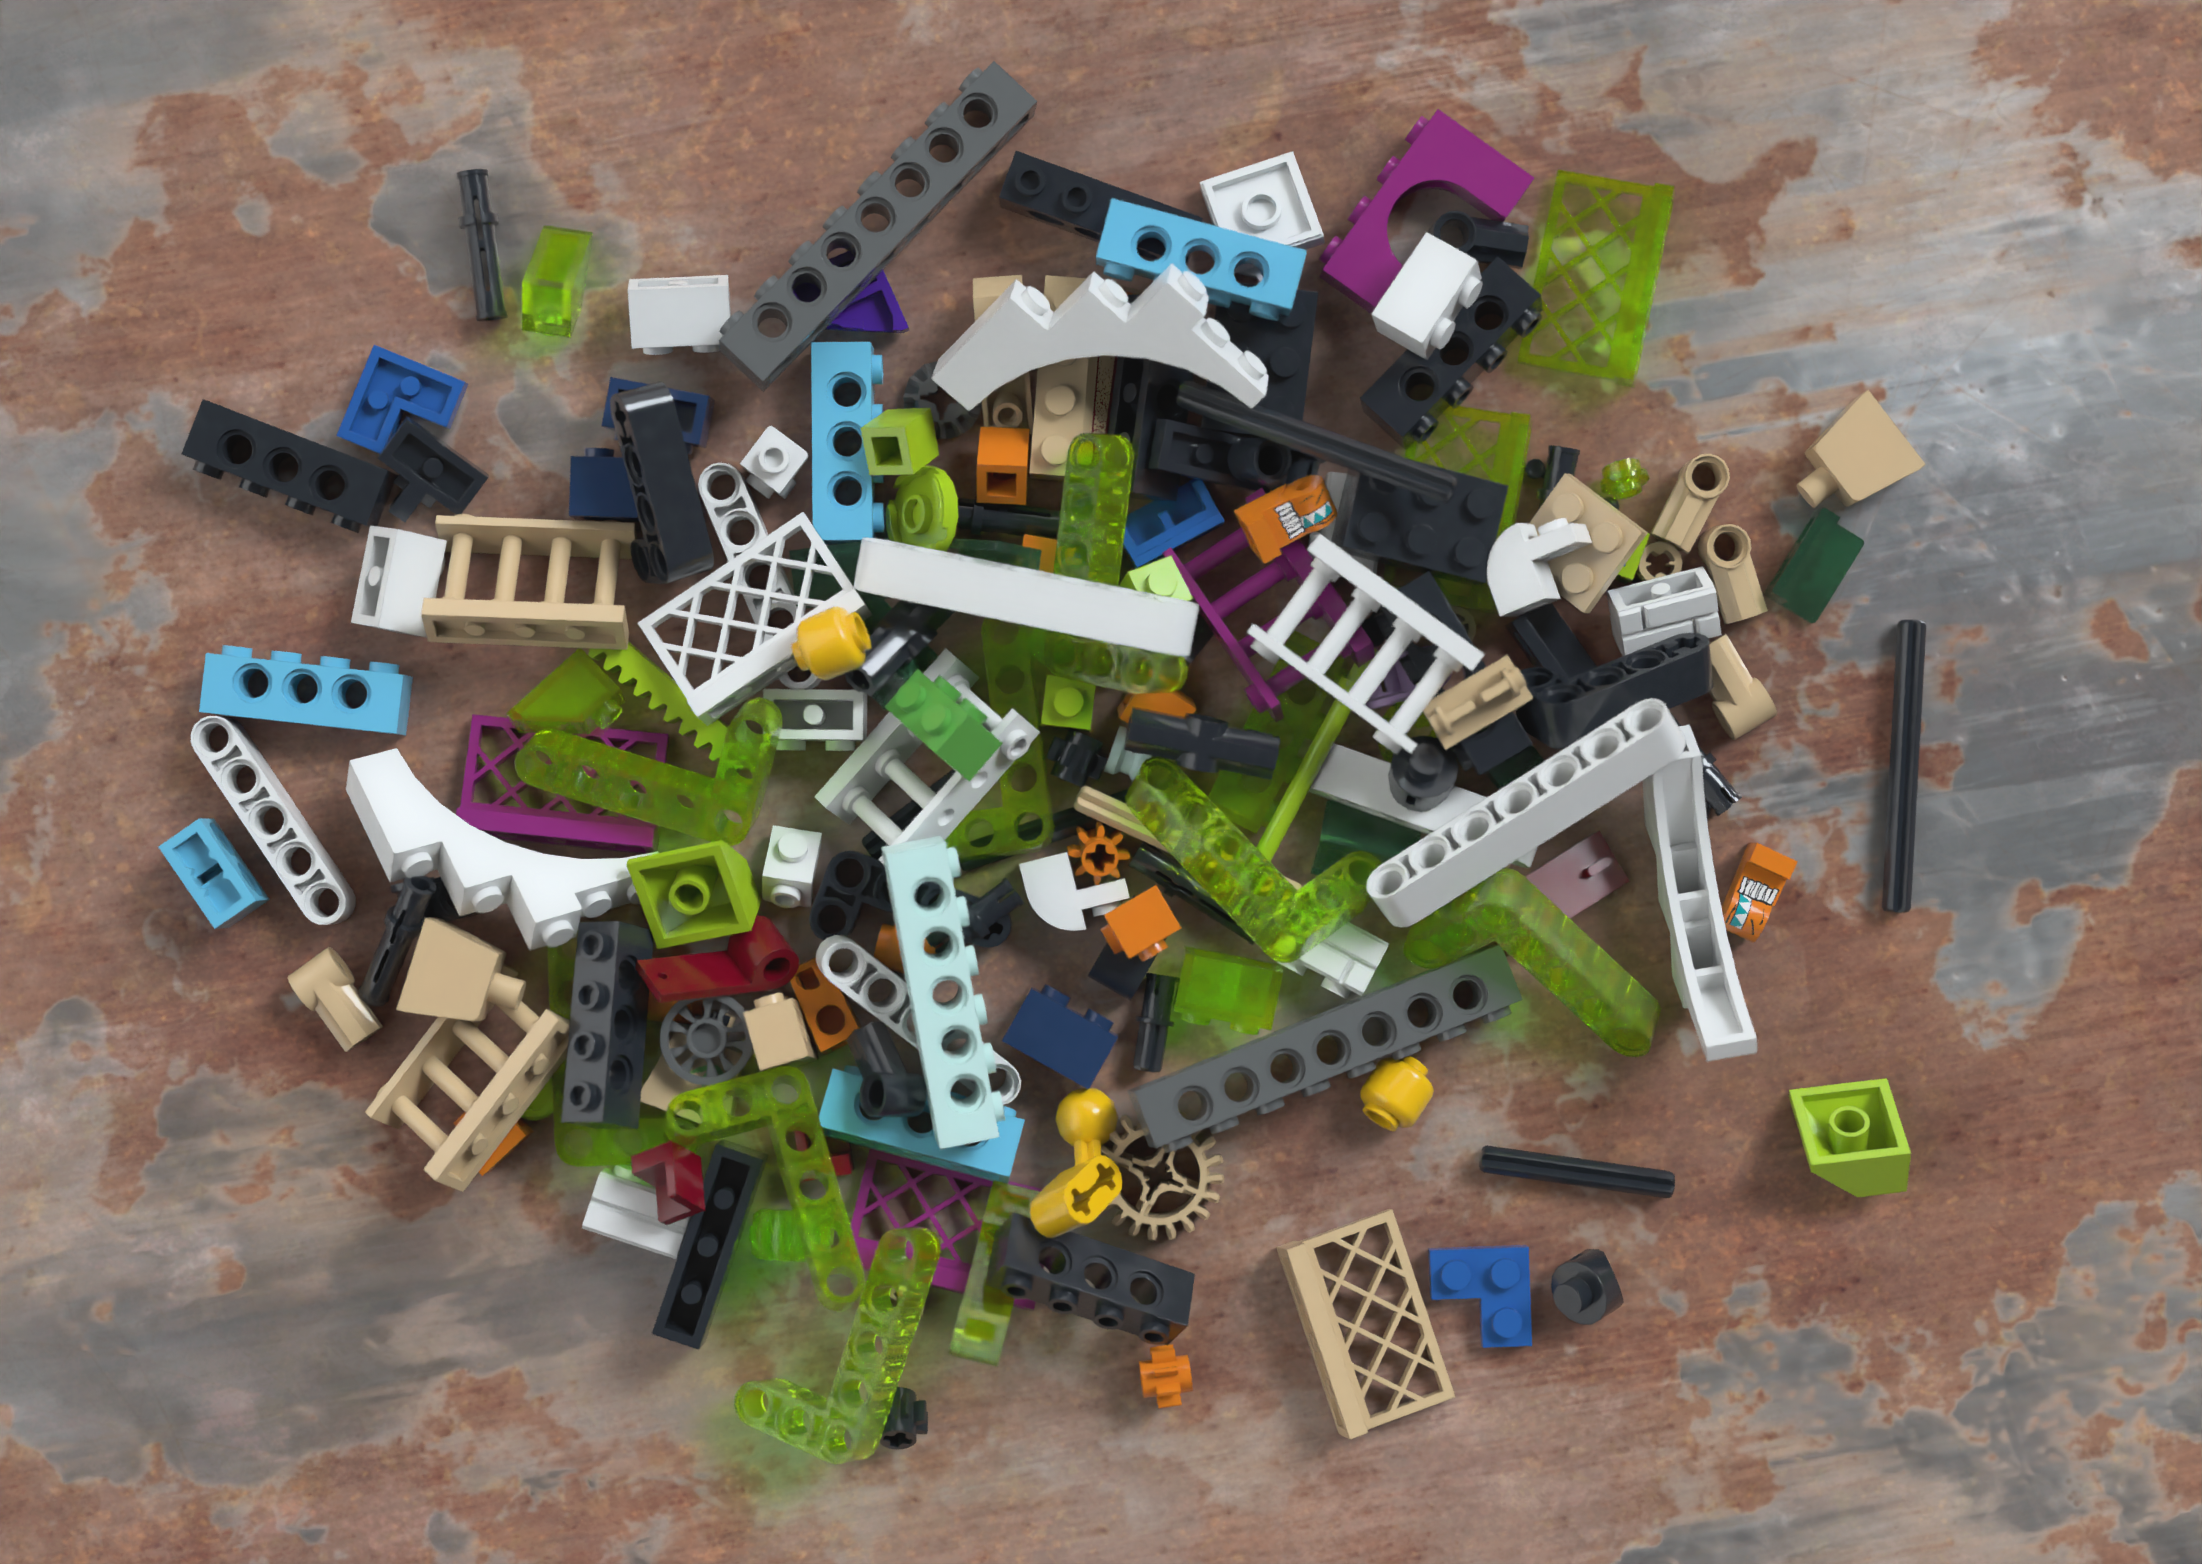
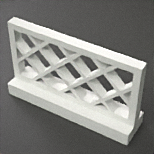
M802 512L638 622V625L687 698V702L695 715L708 726L798 665L791 645L797 641V627L803 619L835 606L844 608L849 613L856 612L862 621L873 614L853 588V585L805 513ZM803 529L811 541L808 561L801 562L782 558L785 540ZM775 548L773 556L764 555ZM818 553L827 566L816 564ZM754 561L771 564L766 590L740 586L744 568ZM780 566L805 570L800 597L774 592ZM814 572L834 575L843 589L827 601L808 598ZM733 576L732 584L723 583ZM712 589L730 592L724 618L699 614L703 595ZM738 594L764 598L758 624L733 620ZM772 600L798 604L794 623L785 629L767 626ZM692 603L690 612L681 611ZM806 606L815 607V609L805 615ZM671 617L688 620L683 646L663 643L654 628ZM697 621L722 626L717 653L691 648ZM731 628L756 632L753 650L743 657L725 654ZM765 634L775 635L763 643ZM670 652L681 654L679 664L676 663ZM689 656L715 660L711 679L694 689L685 676ZM723 662L733 663L722 670Z

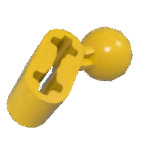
M1077 1088L1069 1092L1058 1105L1055 1121L1060 1136L1074 1147L1075 1166L1060 1172L1031 1203V1220L1040 1234L1047 1238H1055L1092 1222L1119 1195L1122 1189V1177L1118 1166L1109 1157L1101 1155V1146L1110 1139V1133L1116 1131L1118 1114L1114 1101L1096 1088H1090L1089 1090L1087 1088Z

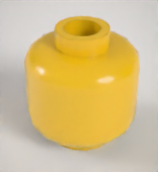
M835 606L803 619L797 627V641L792 643L791 647L794 658L802 671L810 669L818 679L826 681L862 666L866 658V651L871 648V641L861 617L856 612L849 613L844 608Z
M1411 1056L1394 1060L1392 1057L1381 1059L1360 1091V1098L1365 1105L1362 1110L1364 1114L1377 1125L1390 1131H1396L1398 1127H1412L1431 1100L1434 1092L1432 1084L1426 1077L1428 1069Z

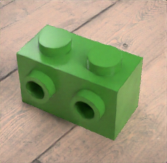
M917 669L906 683L899 688L885 708L934 753L970 782L1003 743L982 725L988 717L967 698H964L960 704L956 702L962 694L948 681L939 675L932 682Z

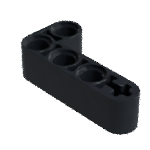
M656 382L612 395L610 400L611 414L644 536L633 540L630 546L632 562L638 576L645 583L667 584L712 570L714 565L713 551L675 404L668 387L663 382Z
M1700 633L1678 634L1571 678H1566L1546 667L1523 669L1520 672L1527 683L1526 687L1533 699L1516 708L1515 711L1516 717L1526 733L1549 747L1565 749L1643 700L1657 699L1670 709L1710 692L1714 687L1709 638Z
M852 850L840 852L831 859L810 911V927L817 937L824 941L826 938L834 935H844L846 937L850 935L856 927L864 903L893 913L892 904L886 899L883 891L884 884L887 881L884 864L877 858ZM845 859H855L863 866V879L855 887L845 886L838 878V867ZM931 881L920 884L914 894L915 902L921 905H929L932 898L940 893V885ZM954 887L956 898L964 896L965 901L967 900L972 903L980 898ZM828 905H837L846 914V925L839 933H830L821 925V912ZM1010 914L997 921V923L1003 925L1001 933L993 932L989 939L981 938L978 935L970 943L987 948L1003 943L1011 933L1012 920Z

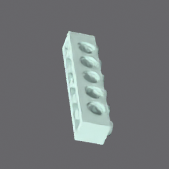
M941 836L881 847L935 1140L940 1149L998 1138L997 1122L1005 1120V1113L1000 1092H991L988 1074L996 1072V1063L991 1043L982 1044L979 1025L987 1024V1014L982 994L974 995L970 976L979 975L973 945H964L961 927L970 926L965 898L964 896L956 898L952 878L961 877L956 848H947L946 842ZM931 881L940 885V895L934 903L921 905L915 902L914 894L920 884ZM943 931L949 934V943L945 950L937 954H930L924 951L923 943L930 933ZM952 980L958 984L957 994L952 1000L938 1002L932 998L933 989L939 982ZM961 1029L967 1033L966 1042L960 1049L949 1051L941 1047L942 1038L948 1031ZM970 1078L976 1081L975 1090L969 1097L957 1099L950 1095L951 1087L957 1080Z

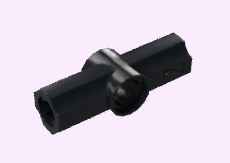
M900 600L872 629L874 633L870 636L871 648L866 651V658L862 666L845 673L846 681L856 691L872 696L892 678L904 663L910 664L937 636V630L956 611Z
M1132 706L1126 730L1124 750L1175 760L1177 765L1197 771L1218 773L1219 769L1271 780L1277 763L1280 737L1272 735V733L1267 734L1252 729L1229 726L1227 721L1206 715L1186 713L1185 717Z

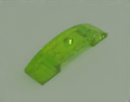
M993 1180L948 1355L998 1367L1015 1299L1006 1296L999 1289L985 1285L994 1234L1013 1212L1031 1218V1203L1040 1191Z

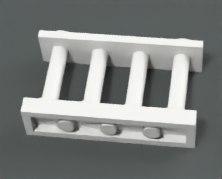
M1319 534L1308 549L1309 552L1316 556L1311 563L1314 569L1268 632H1265L1256 624L1251 626L1247 633L1253 636L1255 641L1250 647L1273 664L1281 657L1378 728L1373 737L1395 754H1398L1402 747L1412 753L1417 743L1406 735L1411 726L1453 670L1458 673L1462 666L1465 665L1473 671L1484 654ZM1342 575L1357 586L1351 594L1355 599L1307 663L1283 644L1330 580L1335 583L1339 576ZM1383 605L1398 616L1392 624L1396 629L1351 690L1347 692L1324 674L1370 611L1373 610L1376 613L1380 606ZM1424 635L1439 646L1433 654L1437 659L1391 721L1388 722L1367 707L1365 703L1413 640L1417 643L1421 636Z
M946 648L923 674L932 682L939 675L948 681L962 694L956 702L960 704L964 698H967L988 717L982 725L1003 743L969 782L956 771L937 794L932 791L904 764L922 744V741L889 712L815 795V798L826 809L849 825L859 816L889 846L941 836L945 840L1013 762L1027 752L1031 742L1040 733L1013 708L1003 719L970 690L980 677ZM890 779L923 809L904 831L871 801ZM882 855L879 860L884 864Z

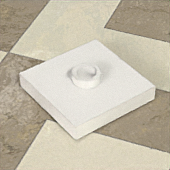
M1293 151L1199 182L1201 193L1214 226L1303 250L1325 243L1324 234ZM1242 264L1236 268L1234 273L1255 267V265Z

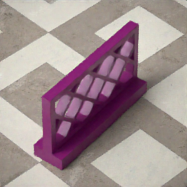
M472 714L460 808L456 809V815L469 825L500 840L638 854L657 852L660 837L658 828L670 736L669 734ZM483 728L504 730L514 744L490 761L481 749ZM512 731L528 733L518 739ZM540 734L553 735L563 749L540 766L524 746ZM561 736L577 738L567 744ZM588 739L602 740L612 754L589 771L573 751ZM610 741L626 743L616 749ZM637 744L657 745L655 763L639 776L622 757ZM520 750L536 770L512 788L498 771L497 767ZM480 755L487 765L477 772ZM569 755L585 775L561 793L546 772ZM618 760L634 780L610 798L595 777ZM491 772L496 775L508 790V792L492 804L473 802L475 785ZM653 776L652 790L650 791L644 782ZM542 777L557 797L541 809L528 808L518 794ZM588 782H591L606 802L591 814L577 813L567 799ZM637 787H640L650 799L648 820L627 818L616 804ZM514 798L520 807L505 806V804ZM563 803L569 812L555 811L554 809ZM612 808L619 817L604 816L603 814Z
M870 1148L840 1263L852 1268L1034 1311L1035 1301L1026 1298L1014 1299L1006 1296L999 1289L985 1285L988 1268L983 1266L989 1263L990 1256L975 1265L962 1262L952 1244L978 1230L991 1252L993 1244L982 1226L1006 1211L1011 1215L1014 1212L1012 1209L1014 1206L1029 1197L1035 1198L1043 1189L1010 1181L1006 1185ZM877 1160L898 1165L908 1183L882 1197L873 1182ZM906 1168L923 1171L924 1173L912 1179ZM933 1174L946 1177L955 1195L930 1209L916 1185ZM954 1179L972 1183V1185L960 1191ZM980 1186L993 1188L1003 1207L979 1221L964 1196ZM871 1188L878 1201L866 1208ZM912 1188L926 1213L900 1227L886 1203ZM1002 1191L1021 1196L1008 1202ZM960 1200L974 1224L948 1239L934 1214ZM882 1206L896 1231L880 1241L858 1237L863 1217ZM930 1218L944 1243L927 1253L915 1251L904 1233ZM900 1236L906 1248L887 1243ZM948 1248L954 1260L936 1256V1254Z

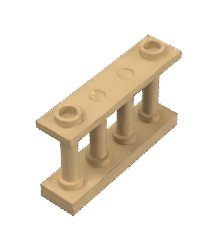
M457 514L455 516L436 515L435 525L438 537L447 541L445 552H451L444 597L423 598L421 617L428 642L627 650L629 629L625 605H614L619 559H632L630 546L631 542L637 539L635 523H624L618 520L598 522L474 517L469 514ZM471 553L500 554L495 596L492 600L464 599ZM521 555L550 556L545 597L542 602L514 601ZM570 557L599 558L595 597L592 604L564 603Z
M503 963L500 974L515 978L519 973ZM522 1001L517 1010L496 1004L527 1033L509 1057L477 1028L482 1020L468 1021L437 1017L391 1079L380 1088L376 1098L365 1113L370 1118L396 1129H399L403 1123L409 1126L435 1152L424 1170L435 1181L463 1192L566 1059L570 1020L548 1009L539 1017ZM491 1002L489 1011L492 1009L495 1003ZM464 1044L496 1072L495 1077L479 1097L447 1067ZM434 1083L466 1112L449 1136L417 1107Z

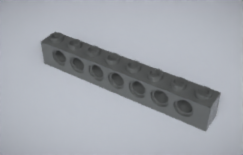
M995 61L984 71L979 67L973 70L959 87L962 94L950 106L943 102L929 115L925 121L928 128L919 138L915 140L909 136L891 156L894 163L882 175L875 171L861 184L857 190L860 197L848 210L843 205L837 208L823 225L826 232L814 244L807 240L792 254L788 261L792 267L780 279L775 275L768 278L754 295L757 302L745 314L738 310L723 324L719 331L723 335L719 340L720 352L763 392L1034 116L1037 100ZM971 111H981L988 116L990 123L982 128H974L967 124L964 116ZM938 145H947L955 151L957 156L950 162L942 163L931 156L930 150ZM912 179L921 185L923 191L918 196L905 197L897 191L896 185L902 180ZM869 214H880L887 219L889 225L881 232H871L863 226L861 221ZM844 248L854 255L855 260L849 266L837 267L830 263L827 256L834 249ZM802 283H811L820 290L821 294L815 301L802 302L794 296L793 290ZM767 318H777L786 325V330L782 335L770 338L764 336L758 327Z
M1501 944L1488 945L1127 1091L1149 1147L1158 1148L1163 1146L1165 1153L1193 1143L1192 1133L1209 1127L1211 1134H1215L1238 1125L1237 1115L1254 1108L1257 1116L1281 1108L1285 1105L1282 1097L1301 1090L1303 1097L1321 1092L1331 1087L1328 1078L1346 1072L1350 1079L1376 1069L1375 1059L1391 1053L1393 1059L1398 1060L1422 1050L1419 1042L1437 1035L1439 1042L1459 1036L1467 1032L1464 1023L1482 1017L1484 1024L1508 1016L1512 1013L1509 1005L1523 999ZM1461 981L1466 982L1473 993L1472 1001L1465 1009L1458 1007L1453 1000V990ZM1416 999L1421 1000L1428 1010L1427 1020L1420 1027L1414 1026L1409 1021L1407 1015L1409 1005ZM1371 1017L1376 1018L1383 1028L1381 1040L1373 1046L1369 1045L1362 1036L1363 1024ZM1327 1035L1335 1040L1338 1047L1336 1058L1329 1064L1320 1061L1316 1053L1319 1040ZM1284 1054L1291 1060L1292 1073L1286 1081L1280 1083L1273 1078L1270 1066L1272 1060L1277 1055ZM1238 1072L1245 1078L1247 1090L1241 1099L1232 1101L1225 1093L1224 1084L1229 1075ZM1193 1091L1201 1100V1110L1196 1117L1187 1120L1179 1113L1178 1101L1185 1092Z

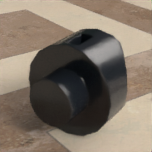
M1423 735L1411 737L1417 743L1412 753L1403 747L1398 754L1393 753L1388 774L1390 791L1396 802L1408 810L1418 812L1429 811L1443 802L1452 791L1458 772L1456 755L1449 747L1445 750L1438 738Z
M1586 1249L1558 1266L1552 1275L1551 1290L1557 1308L1570 1320L1579 1324L1591 1325L1612 1313L1624 1303L1622 1292L1605 1253L1599 1249Z

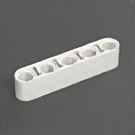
M721 462L711 464L705 468L699 477V492L727 559L730 561L769 534L742 474L730 464ZM719 475H731L735 479L736 484L732 496L724 500L713 498L710 490L713 480ZM739 520H750L755 528L753 539L746 545L733 544L730 539V529L733 524ZM775 548L764 555L773 556ZM754 561L746 566L740 586L752 588L749 583L751 571L756 566L768 565L771 567V564ZM780 566L774 592L795 596L784 569ZM743 594L755 624H758L764 598ZM772 600L769 618L778 610H787L792 614L795 621L798 604ZM765 634L763 643L772 638L773 635ZM788 672L779 677L782 684L790 689H813L821 681L813 673L807 680L799 683L792 681L788 676Z
M207 716L200 719L194 725L191 732V744L194 751L304 915L311 922L319 925L338 924L347 920L353 914L356 906V897L352 888L244 727L238 721L229 717ZM222 725L227 730L228 743L222 751L216 752L209 743V735L216 726ZM245 766L251 767L256 775L255 786L247 793L242 792L236 783L238 772ZM272 807H277L284 817L282 828L275 834L270 833L264 825L265 813ZM298 848L306 849L311 856L310 869L303 875L297 874L291 865V857ZM327 888L333 890L339 898V907L331 916L325 915L318 905L320 894Z
M1333 744L1309 789V792L1428 835L1488 798L1454 786L1448 797L1434 809L1425 812L1408 810L1396 802L1390 791L1388 774L1391 763L1337 744ZM1538 846L1510 864L1530 868Z
M834 935L821 942L816 951V963L826 978L918 1049L915 1032H911L907 1028V1019L912 1012L906 981L852 939L844 935ZM841 948L850 949L853 954L851 966L842 972L831 971L829 959L832 953ZM881 978L890 980L892 985L890 995L881 1002L870 1001L868 997L870 985L875 980ZM961 1029L948 1031L942 1038L941 1047L946 1050L948 1044L958 1038L967 1039V1033ZM993 1050L996 1068L1005 1070L1006 1079L999 1089L991 1092L999 1091L1003 1105L1017 1097L1021 1088V1078L1014 1066ZM970 1078L958 1080L974 1092L976 1081Z

